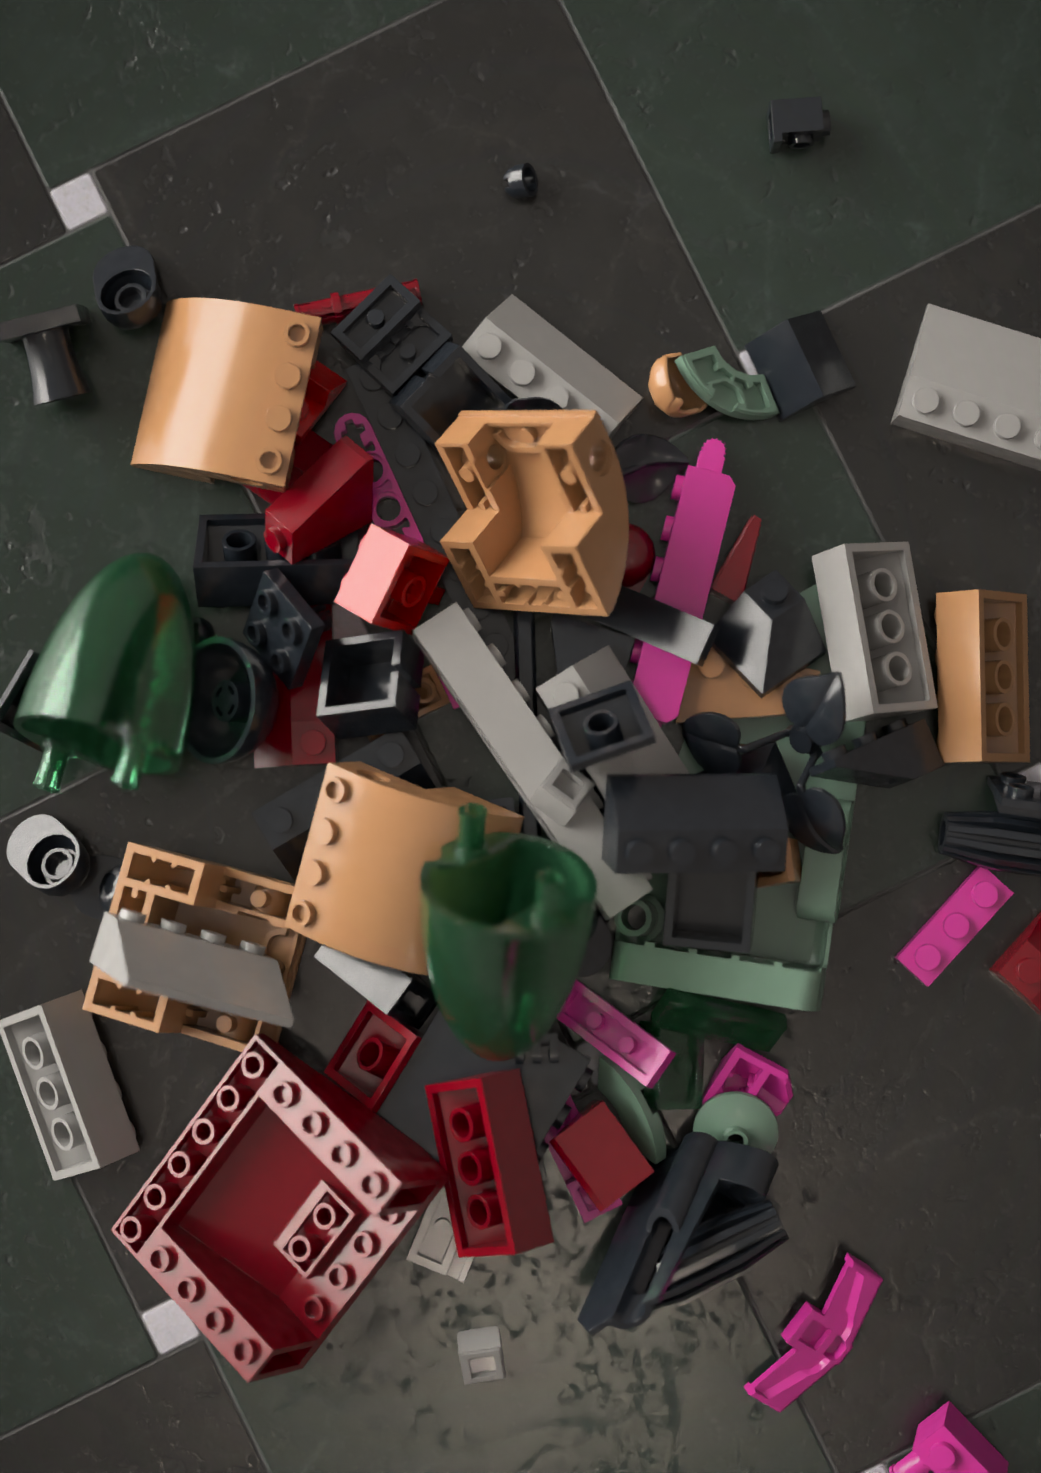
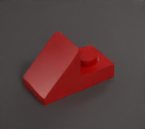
M317 360L315 368L310 371L295 442L299 445L347 384V380Z

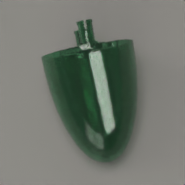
M135 552L112 561L94 575L78 592L48 637L31 672L13 722L14 727L20 734L40 745V749L44 751L36 779L33 782L34 787L50 793H59L68 758H79L95 766L115 770L111 783L129 790H139L142 775H169L179 770L192 713L195 687L196 643L191 605L186 589L179 575L162 557L150 552Z
M467 803V814L466 806L461 805L458 810V837L441 847V858L435 861H425L420 872L419 908L422 945L433 994L446 1024L456 1039L468 1051L480 1058L504 1062L515 1059L533 1048L552 1028L561 1014L584 960L593 921L597 882L593 871L580 856L556 842L520 833L494 832L485 834L486 807L478 803Z

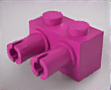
M948 1401L918 1424L912 1447L913 1451L896 1464L891 1465L889 1473H928L930 1471L934 1473H1007L1009 1462Z

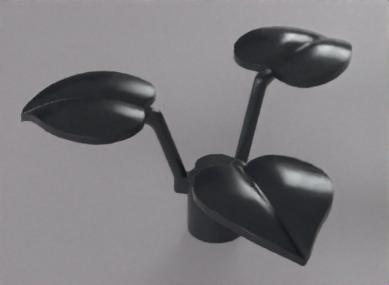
M543 397L512 399L504 408V410H563L556 402ZM651 434L632 435L621 441L614 449L620 463L627 500L634 503H644L658 497L668 488L676 475L690 463L688 458L672 443Z
M841 672L802 676L788 683L783 690L782 703L787 718L795 725H789L784 730L748 744H740L741 731L738 724L723 714L702 712L694 714L684 721L682 729L685 742L697 763L710 774L735 773L742 765L740 753H747L789 737L792 748L798 753L809 754L810 758L796 784L797 793H789L782 798L788 830L799 842L815 851L838 854L844 850L843 839L846 831V820L839 801L834 795L820 787H811L806 790V782L810 776L808 768L815 766L817 760L821 757L823 753L821 747L836 742L841 737L845 728L846 696Z

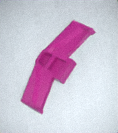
M848 1252L844 1258V1266L823 1309L820 1310L806 1301L781 1333L786 1343L793 1348L753 1382L749 1381L743 1386L750 1396L779 1413L835 1365H839L853 1348L852 1343L882 1284L883 1278L869 1265Z

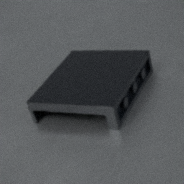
M457 979L377 1115L422 1146L440 1165L425 1085L488 1072L519 1068L539 1164L550 1144L543 1141L551 1126L558 1130L561 1128L572 1107L565 1104L573 1089L581 1093L594 1070L587 1067L591 1057L587 1054L583 1055L558 1039L559 1063L550 1064L548 1058L550 1046H541V1064H533L532 1047H524L525 1062L524 1064L515 1065L514 1034H525V1019L476 990L474 986L465 980Z

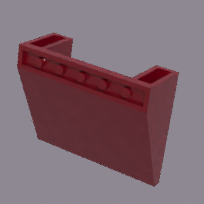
M255 1034L111 1228V1231L246 1382L250 1383L303 1369L451 1176L422 1146L266 1034Z

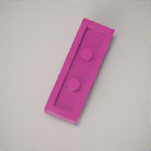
M977 866L894 958L920 982L929 987L1014 893L988 869Z
M577 979L573 980L553 1014L554 1017L631 1076L651 1089L677 1054Z

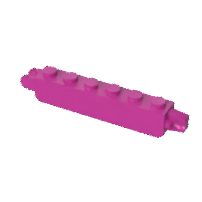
M717 438L707 439L706 443H703L695 467L688 465L684 476L676 475L670 498L678 501L674 517L666 515L660 540L668 541L664 558L656 556L650 581L657 582L653 599L700 619H703L736 487L730 475L722 474L725 461L724 455H726L725 451L727 448ZM635 638L629 662L635 663L637 666L634 678L631 681L661 727L662 724L665 725L678 717L691 662Z

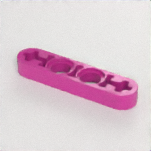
M345 414L339 418L335 425L334 434L336 441L347 433L346 426L348 424L354 423L356 428L364 427L365 431L360 434L361 441L365 449L371 444L374 445L375 451H367V453L383 467V475L378 481L373 482L372 520L374 524L390 530L399 527L408 520L410 527L402 528L404 535L424 543L371 424L361 414ZM393 498L398 501L401 510L397 518L391 521L379 518L376 509L381 500Z

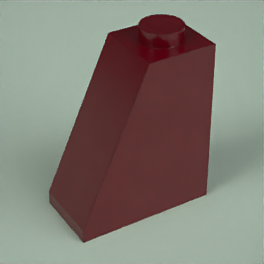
M347 435L340 438L265 510L264 538L268 547L273 552L279 553L293 565L371 523L374 458Z

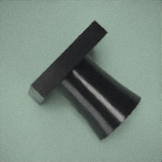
M73 304L0 323V342L14 343L23 341L32 381L34 406L92 392L81 370L68 330L91 323L86 306Z

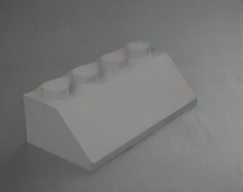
M513 294L482 321L462 346L511 399L543 397L556 402L563 410H597L610 440L643 400L642 396Z
M909 542L842 544L813 555L812 562L831 672H841L844 683L846 722L876 720L938 708Z
M608 645L536 688V691L547 709L629 681L630 678ZM636 688L635 691L657 742L645 748L585 768L604 800L606 796L607 774H689Z
M82 990L0 1020L2 1040L54 1181L102 1168L140 1151L136 1140L135 1128L128 1118L121 1098V1089L112 1074L107 1060V1051L104 1044L100 1041L92 1019V1012L82 1009L85 1001Z

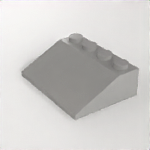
M928 304L891 424L1041 471V338Z
M121 908L119 915L107 911L104 912L89 962L123 986L292 1028L294 1018L279 963L274 958L265 954V946L247 940H241L240 946L225 943L227 936L202 929L200 936L186 933V925L168 919H162L160 925L145 922L147 915L126 908Z

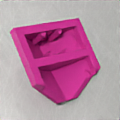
M737 1043L721 1059L698 1103L697 1109L699 1110L713 1096L724 1092L740 1091L759 1097L770 1106L775 1116H778L793 1097L789 1070Z

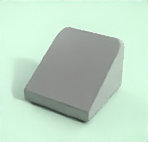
M560 758L531 797L530 803L559 825L565 826L593 789L595 783L579 771L570 773L567 763Z
M498 1326L464 1330L457 1333L458 1353L464 1385L506 1379Z

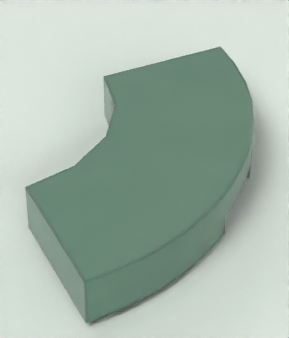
M716 346L681 355L674 360L689 387L698 397L714 409L728 416L743 420H764L779 414L764 374L748 375L735 370L722 358Z
M603 1054L599 1057L597 1089L610 1101L619 1115L624 1130L642 1155L656 1165L666 1158L665 1133L658 1111L651 1112L647 1101L640 1090L644 1089L645 1086Z

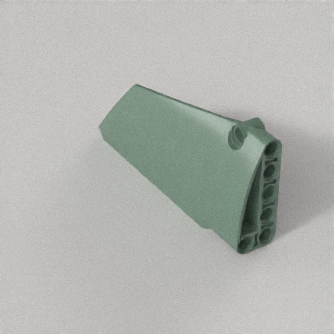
M815 584L802 591L800 595L806 601L826 648V653L806 668L818 670L820 675L832 672L817 585ZM787 716L732 719L738 724L741 731L740 744L751 743L784 730L789 725H795ZM867 721L845 722V728L841 737L833 744L822 746L823 753L845 744L847 751L854 749L851 740L865 735ZM785 737L776 742L796 787L810 755L795 751L790 744L789 737ZM684 739L679 758L689 774H697L704 769L694 759ZM822 757L817 760L815 765L824 762ZM809 776L806 782V790L811 787H820L835 796L843 809L846 820V831L843 839L844 850L838 854L822 853L798 841L802 866L801 882L757 889L754 937L750 953L663 945L668 873H651L653 878L648 882L653 890L614 916L616 934L609 979L796 1010L820 1011L833 923L836 924L840 910L858 784ZM788 830V838L796 839ZM637 905L646 914L645 924L638 930L630 926L628 922L629 911Z

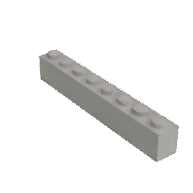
M455 602L414 629L412 638L586 893L594 901L605 920H608L653 890L648 882L653 876L651 873L615 874L602 860L604 816L599 809L604 807L594 789L590 791L565 826L559 825L530 803L531 797L561 758L566 762L563 751H558L550 739L555 735L550 724L542 714L535 717L526 704L530 697L517 678L510 681L501 668L506 665V662L500 651L493 643L486 646L478 634L482 627L476 616L468 607L462 611L458 603Z

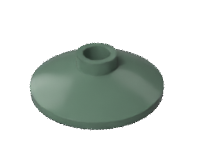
M730 1091L713 1096L700 1107L693 1123V1132H704L712 1135L718 1141L752 1146L767 1151L770 1154L773 1152L778 1140V1122L773 1110L762 1099L746 1092ZM733 1134L741 1135L743 1139L739 1141H732L728 1139V1137Z

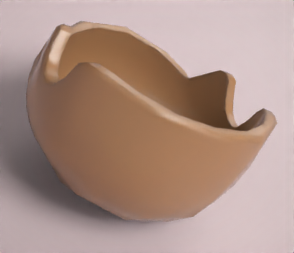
M681 352L666 354L658 358L651 367L648 383L649 392L655 405L673 418H682L700 413L708 405L689 387L679 372L674 360L682 355Z

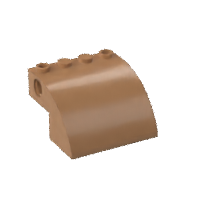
M179 298L168 301L131 466L214 484L215 479L284 493L289 487L296 455L294 444L310 371L315 368L322 337V318L279 308L223 299Z
M461 411L458 414L459 417L437 440L435 445L467 510L441 539L440 543L473 607L609 616L618 598L626 567L629 541V512L626 487L620 463L598 411Z
M361 761L328 762L284 926L332 949L382 966L432 977L475 980L478 978L524 817L455 787L424 789Z
M128 842L110 906V913L119 915L121 908H126L147 915L145 922L160 925L162 919H168L186 925V933L200 936L202 929L227 936L225 943L240 946L241 940L263 945L266 947L265 954L274 958L279 963L288 1000H290L307 938L284 926L295 884L220 863ZM95 965L82 1008L83 1010L157 1033H182L240 1052L245 1049L255 1034H266L278 1043L282 1026L125 987Z

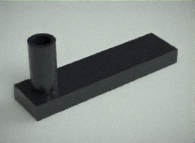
M622 585L614 609L609 616L583 615L703 667L720 627Z

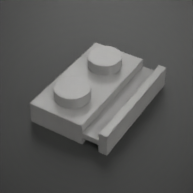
M443 1186L427 1207L406 1260L445 1276L448 1275L464 1283L474 1257L458 1258L445 1187Z

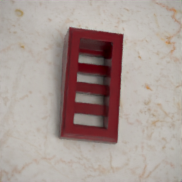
M755 515L751 516L745 523L710 587V594L731 606L746 589L761 528V519Z

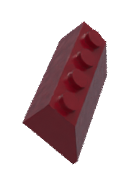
M520 1069L488 1072L425 1085L440 1166L451 1176L444 1187L458 1258L516 1255L553 1243L551 1220L547 1209L542 1175L539 1169Z

